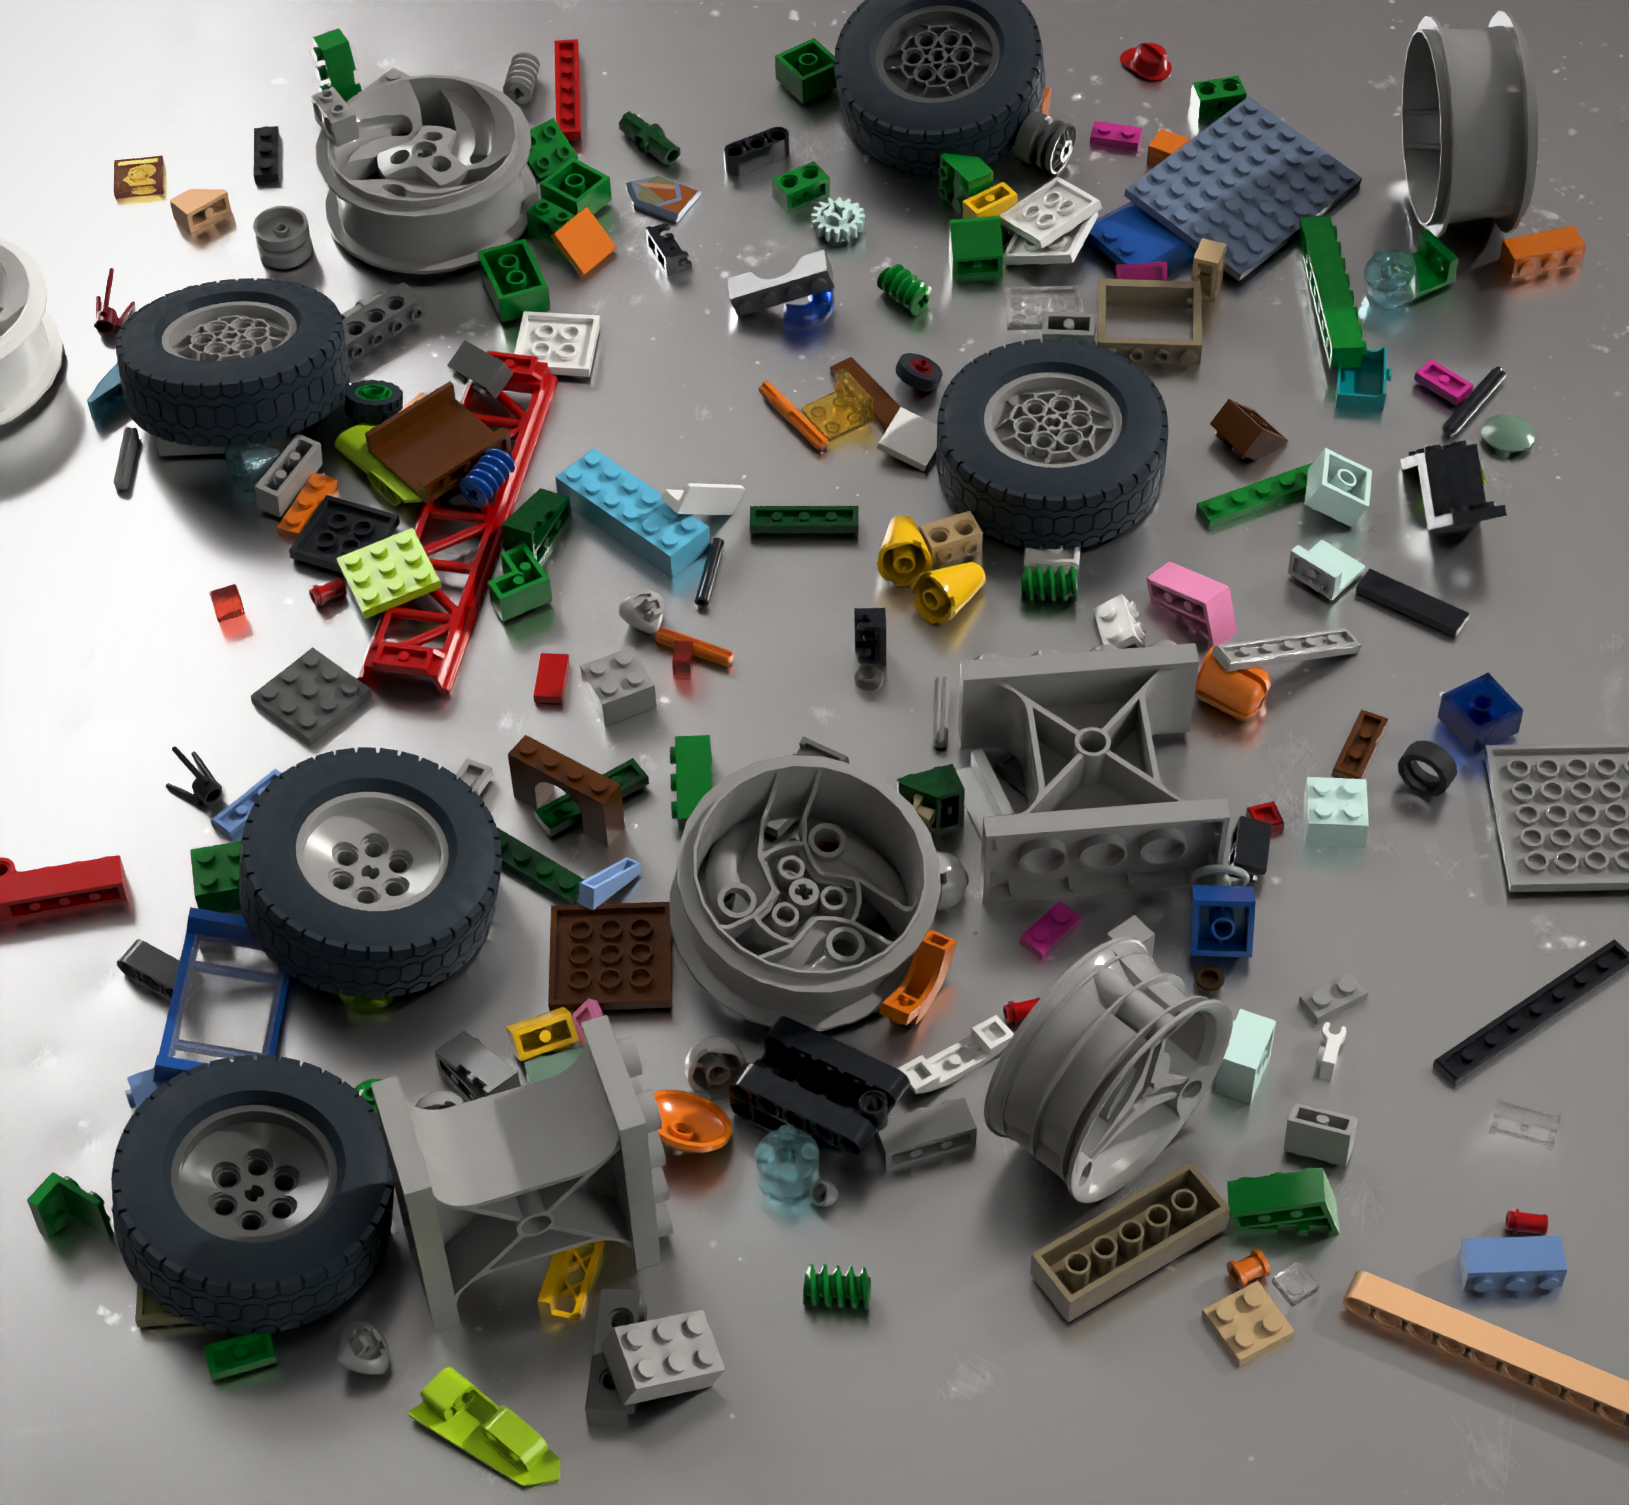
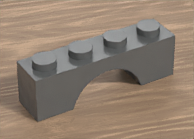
M825 250L801 256L796 266L790 272L775 279H761L755 276L752 271L728 278L729 298L738 317L835 288L832 266Z

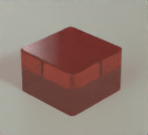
M236 584L209 592L218 622L245 614Z
M674 641L672 656L673 679L692 680L694 664L693 641Z

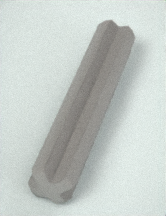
M126 427L123 432L113 479L116 490H126L129 486L139 438L136 427Z
M937 677L935 679L932 745L935 748H946L948 746L950 679L948 677Z

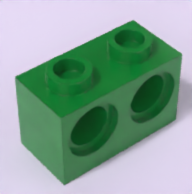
M1239 76L1193 82L1190 102L1198 120L1215 118L1225 115L1245 100L1247 93Z
M815 161L772 178V197L787 214L830 197V177Z

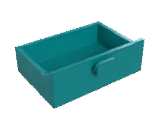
M1383 347L1380 350L1367 349V355L1362 357L1361 367L1341 368V364H1338L1336 407L1370 410L1384 409L1386 381H1391L1392 368L1387 369V347Z

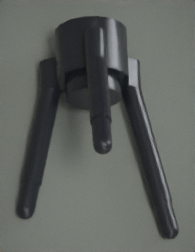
M176 746L172 747L175 755L196 777L192 783L194 794L170 783L166 784V788L192 800L197 806H200L202 802L205 805L214 804L222 794V786L214 779L197 752L193 751L191 755L205 776L197 770Z

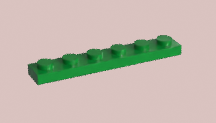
M1312 463L1197 503L1196 511L1207 527L1212 528L1305 495L1308 468Z

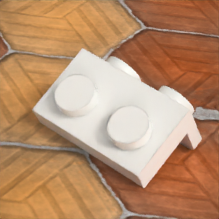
M1120 594L1093 608L1103 645L1110 644L1119 649H1124L1135 643L1138 648L1146 647L1144 637L1147 635L1144 627L1138 621L1137 617L1140 616V612L1134 601L1129 602L1123 594Z

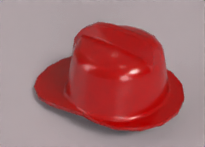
M1143 42L1136 48L1125 50L1120 56L1122 65L1147 80L1161 81L1166 79L1172 71L1171 63L1167 60L1166 50L1156 43Z

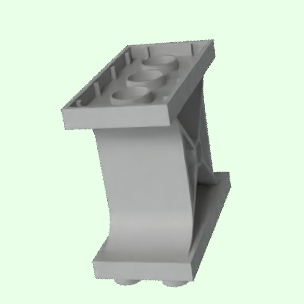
M1159 640L1147 647L1119 649L1114 645L1104 644L1092 648L1089 652L1061 654L1054 649H1043L1033 653L1031 656L1003 658L1000 655L988 653L979 655L972 661H961L958 721L960 748L963 750L1000 747L1014 755L1023 769L1029 807L1021 814L983 817L980 867L982 904L1192 887L1189 877L1195 869L1207 865L1223 864L1230 822L1226 797L1187 801L1171 793L1160 779L1152 736L1155 734L1190 732L1199 667L1196 643L1178 645L1171 640Z
M607 1015L581 1022L584 1048L579 1058L565 1071L541 1081L459 1105L436 1110L421 1109L409 1104L404 1099L397 1076L371 1083L403 1226L435 1332L461 1325L457 1301L461 1293L472 1282L487 1274L602 1240H613L626 1244L629 1247L636 1270L662 1263L659 1237L673 1234L671 1218L665 1203L666 1200L670 1199L669 1190L661 1167L666 1165V1158L657 1131L662 1129V1120L652 1090L642 1091L638 1076L642 1075V1066L633 1037L628 1036L616 1040Z

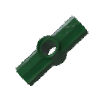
M630 111L625 113L619 121V129L634 140L635 146L641 153L646 154L650 152L662 163L669 166L676 163L681 155L680 148L665 137L664 131L658 124L649 125Z

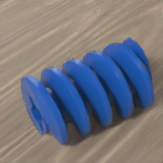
M492 448L487 450L460 482V490L465 499L476 507H485L488 500H491L493 494L510 477V473L515 471L513 459L502 450Z

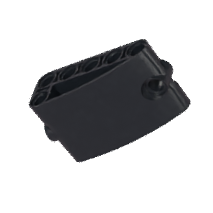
M781 1016L764 1037L765 1051L761 1059H757L753 1064H744L730 1082L728 1091L732 1111L749 1123L807 1146L838 1154L859 1156L875 1133L887 1126L888 1115L909 1087L910 1080L902 1071L791 1018Z

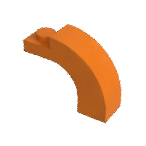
M930 929L915 951L904 980L897 990L881 1003L879 1014L888 1017L890 1021L897 1024L907 1025L910 1022L916 1025L928 1011L943 984L955 952L957 940Z

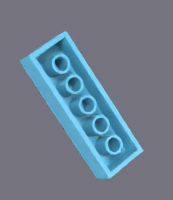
M595 448L555 476L557 493L570 497L571 509L672 579L709 550V526L691 514H677L661 499V493Z

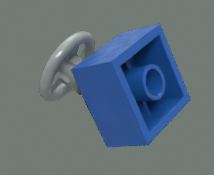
M1224 864L1207 865L1195 869L1189 877L1192 884L1189 926L1191 956L1252 957L1256 901L1253 887L1246 886L1250 880L1248 872L1240 867ZM1228 874L1238 876L1240 879L1230 877Z

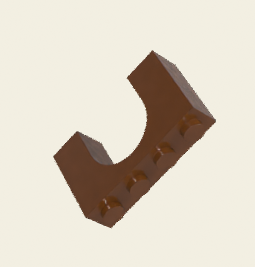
M527 735L508 753L514 798L537 810L555 791V785L567 793L579 807L582 814L585 836L609 847L625 829L621 784Z

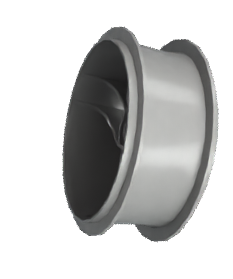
M1497 11L1491 18L1488 28L1442 29L1435 16H1425L1419 23L1418 29L1412 35L1407 49L1402 89V138L1406 179L1416 218L1425 230L1429 229L1437 238L1444 234L1447 225L1450 223L1493 218L1500 231L1512 233L1517 229L1521 218L1525 215L1530 205L1535 183L1538 152L1536 84L1528 43L1523 31L1508 11Z
M423 75L392 80L375 85L353 96L346 102L356 115L359 139L336 147L321 128L315 146L316 165L325 185L329 187L325 200L327 223L334 238L351 255L370 265L403 273L429 274L454 271L478 264L477 251L514 242L528 226L526 211L538 201L536 181L527 165L532 146L529 123L520 107L508 96L482 82L458 76ZM379 170L380 179L363 180Z
M788 755L758 761L726 776L702 797L686 821L677 851V870L670 890V927L678 954L695 981L720 1005L751 1022L773 1027L781 1016L791 1018L816 1031L846 1026L880 1010L881 1003L895 992L904 980L915 951L920 946L934 921L941 893L940 862L930 832L911 803L879 777L856 765L823 756ZM779 819L801 820L798 831L799 841L779 844L762 855L764 832L769 821ZM815 842H830L838 844L839 847L835 851L824 852L816 847ZM783 870H791L796 875H787ZM730 893H737L746 900L749 907L743 912H732L726 908L723 900ZM862 896L886 918L890 927L898 933L900 937L894 942L885 939L880 934L856 922L862 903ZM826 901H835L839 905L832 906L829 905ZM778 918L785 919L789 922H782ZM751 928L760 940L774 950L757 956L740 946L734 939ZM839 939L847 940L853 946L855 954L841 956L834 951L832 943Z

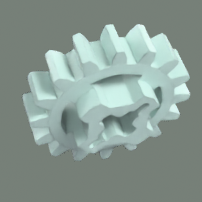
M838 197L835 201L828 198V203L819 202V207L813 208V213L811 214L813 231H817L818 237L825 235L826 241H829L831 238H835V242H839L840 239L849 241V236L856 238L857 232H863V226H865L864 209L859 208L858 202L851 204V199L849 198L846 201H842L841 197Z

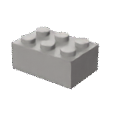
M703 1309L614 1327L601 1344L622 1406L711 1387L726 1370Z

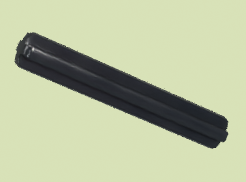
M1497 366L1495 369H1492L1444 423L1442 430L1446 432L1447 436L1456 434L1506 377V372L1502 371L1501 367Z

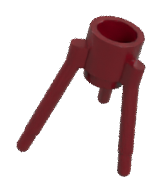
M113 268L109 269L102 309L101 297L99 295L96 296L94 327L104 334H111L116 328L121 329L124 320L135 306V302L132 301L119 318L116 310L109 307L114 275Z

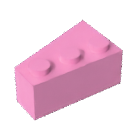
M1170 561L1146 578L1151 601L1173 618L1181 617L1189 623V630L1194 634L1201 632L1210 639L1208 644L1211 647L1222 644L1238 632L1229 586Z

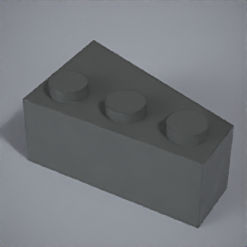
M466 1031L461 1032L434 1051L438 1069L468 1101L522 1086L518 1071L485 1047L479 1039L472 1037Z

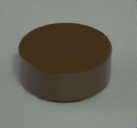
M1203 966L1195 972L1193 986L1200 995L1214 997L1222 992L1225 977L1218 968Z

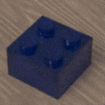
M1488 672L1442 694L1437 717L1462 745L1474 755L1484 750L1486 745H1494L1519 733L1524 710Z

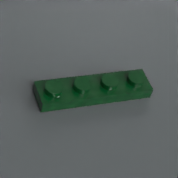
M750 506V533H858L859 506Z
M633 758L602 774L621 784L622 798L649 784L648 775ZM568 794L534 811L536 820L550 837L582 820L579 807Z
M497 827L500 836L503 868L564 905H575L579 901L580 882L585 879Z

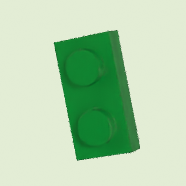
M252 1332L251 1334L241 1335L204 1346L212 1381L277 1363L271 1333L256 1334Z

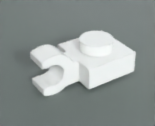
M1326 1022L1323 1025L1321 1034L1326 1047L1320 1046L1316 1065L1321 1066L1319 1078L1331 1081L1340 1046L1345 1041L1346 1027L1342 1026L1340 1033L1335 1035L1329 1032L1330 1023Z

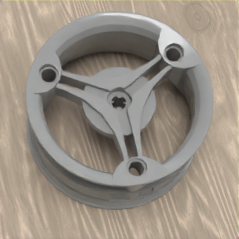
M1123 936L1109 940L1073 964L1045 992L1023 1020L1002 1054L990 1081L984 1104L985 1123L995 1135L1008 1137L1016 1141L1031 1153L1039 1163L1046 1165L1061 1177L1068 1185L1070 1194L1076 1200L1082 1203L1102 1200L1128 1184L1172 1141L1192 1115L1211 1085L1227 1051L1233 1026L1231 1010L1222 1001L1216 999L1209 1000L1204 996H1187L1183 980L1176 974L1164 973L1148 954L1146 946L1137 938Z

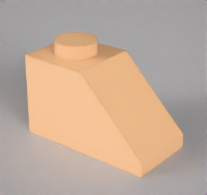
M189 189L170 200L174 220L190 233L231 211L228 192L225 189Z

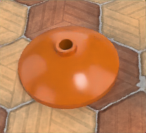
M669 1089L653 1092L662 1120V1129L657 1130L662 1144L682 1152L707 1153L722 1148L728 1143L732 1133V1123L728 1115L718 1105L700 1095L687 1091Z

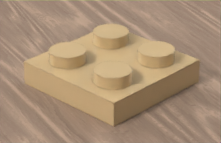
M1258 1280L1202 1310V1317L1238 1367L1294 1338L1295 1330Z

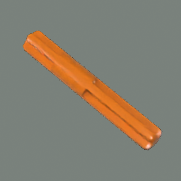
M764 381L758 388L759 392L819 451L824 450L829 443L828 439L772 384Z

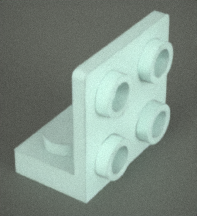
M1320 540L1309 551L1299 545L1291 550L1288 574L1330 600H1333L1364 572L1365 565L1326 541Z

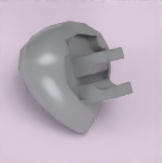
M636 590L625 597L620 603L619 615L632 627L655 635L661 625L664 614L663 597L656 591Z
M352 1320L345 1327L341 1335L336 1361L344 1368L365 1375L384 1374L389 1366L387 1341L379 1329L364 1320Z

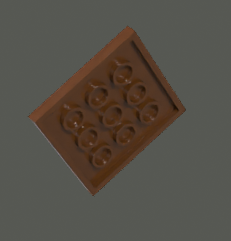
M670 902L601 904L594 910L582 905L551 906L549 1011L565 1007L569 1011H576L588 998L597 1000L601 1010L672 1007Z

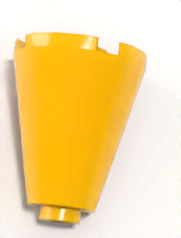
M900 515L893 518L888 526L877 556V568L885 581L896 582V586L901 587L911 586L915 577L931 570L932 557L914 519L906 515Z
M968 562L919 574L913 579L910 587L911 593L914 592L916 598L913 601L914 607L928 623H940V625L948 623L984 586L986 577L983 568L975 562Z

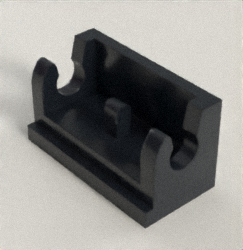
M664 223L654 227L648 226L646 227L647 247L667 277L692 269V262L687 258L689 254L687 251H682L674 239V235L672 233L660 235L661 232L671 229L669 224Z
M854 608L855 651L871 653L870 656H859L858 662L861 664H881V666H886L885 608Z
M1240 816L1232 832L1228 865L1237 866L1247 872L1258 875H1265L1272 824ZM1228 874L1230 877L1240 879L1238 876ZM1249 875L1250 880L1248 883H1257L1258 877Z

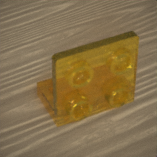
M845 368L835 372V392L801 407V412L828 439V442L873 422V398Z

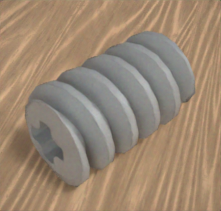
M519 52L510 61L503 85V93L515 104H527L532 98L540 68V61L534 54Z

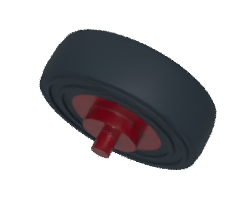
M916 353L903 354L895 369L897 376L904 383L922 391L935 390L943 376L941 368L934 361Z

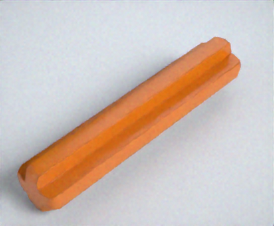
M660 627L656 632L657 643L726 667L730 666L733 661V652L728 649L664 627Z

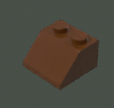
M1231 399L1227 400L1210 423L1217 431L1215 433L1216 437L1226 444L1228 442L1234 446L1232 451L1242 459L1249 457L1258 460L1283 447L1288 442L1259 413Z

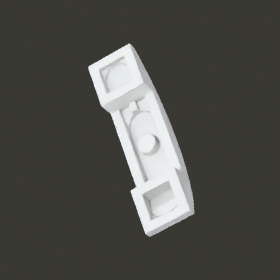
M995 1015L974 1026L971 1030V1036L928 1059L921 1055L897 1069L907 1075L910 1080L909 1087L915 1094L933 1091L947 1086L983 1066L1007 1047L1014 1034Z

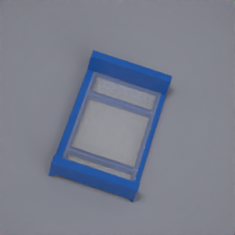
M190 907L185 940L160 1051L155 1061L153 1082L160 1079L170 1080L182 1072L188 1075V1069L207 1063L208 1067H210V1061L229 1057L230 1061L233 1062L234 1056L253 1055V1059L257 1060V1055H275L290 974L283 971L281 966L278 967L266 956V952L261 950L254 941V937H252L243 916Z

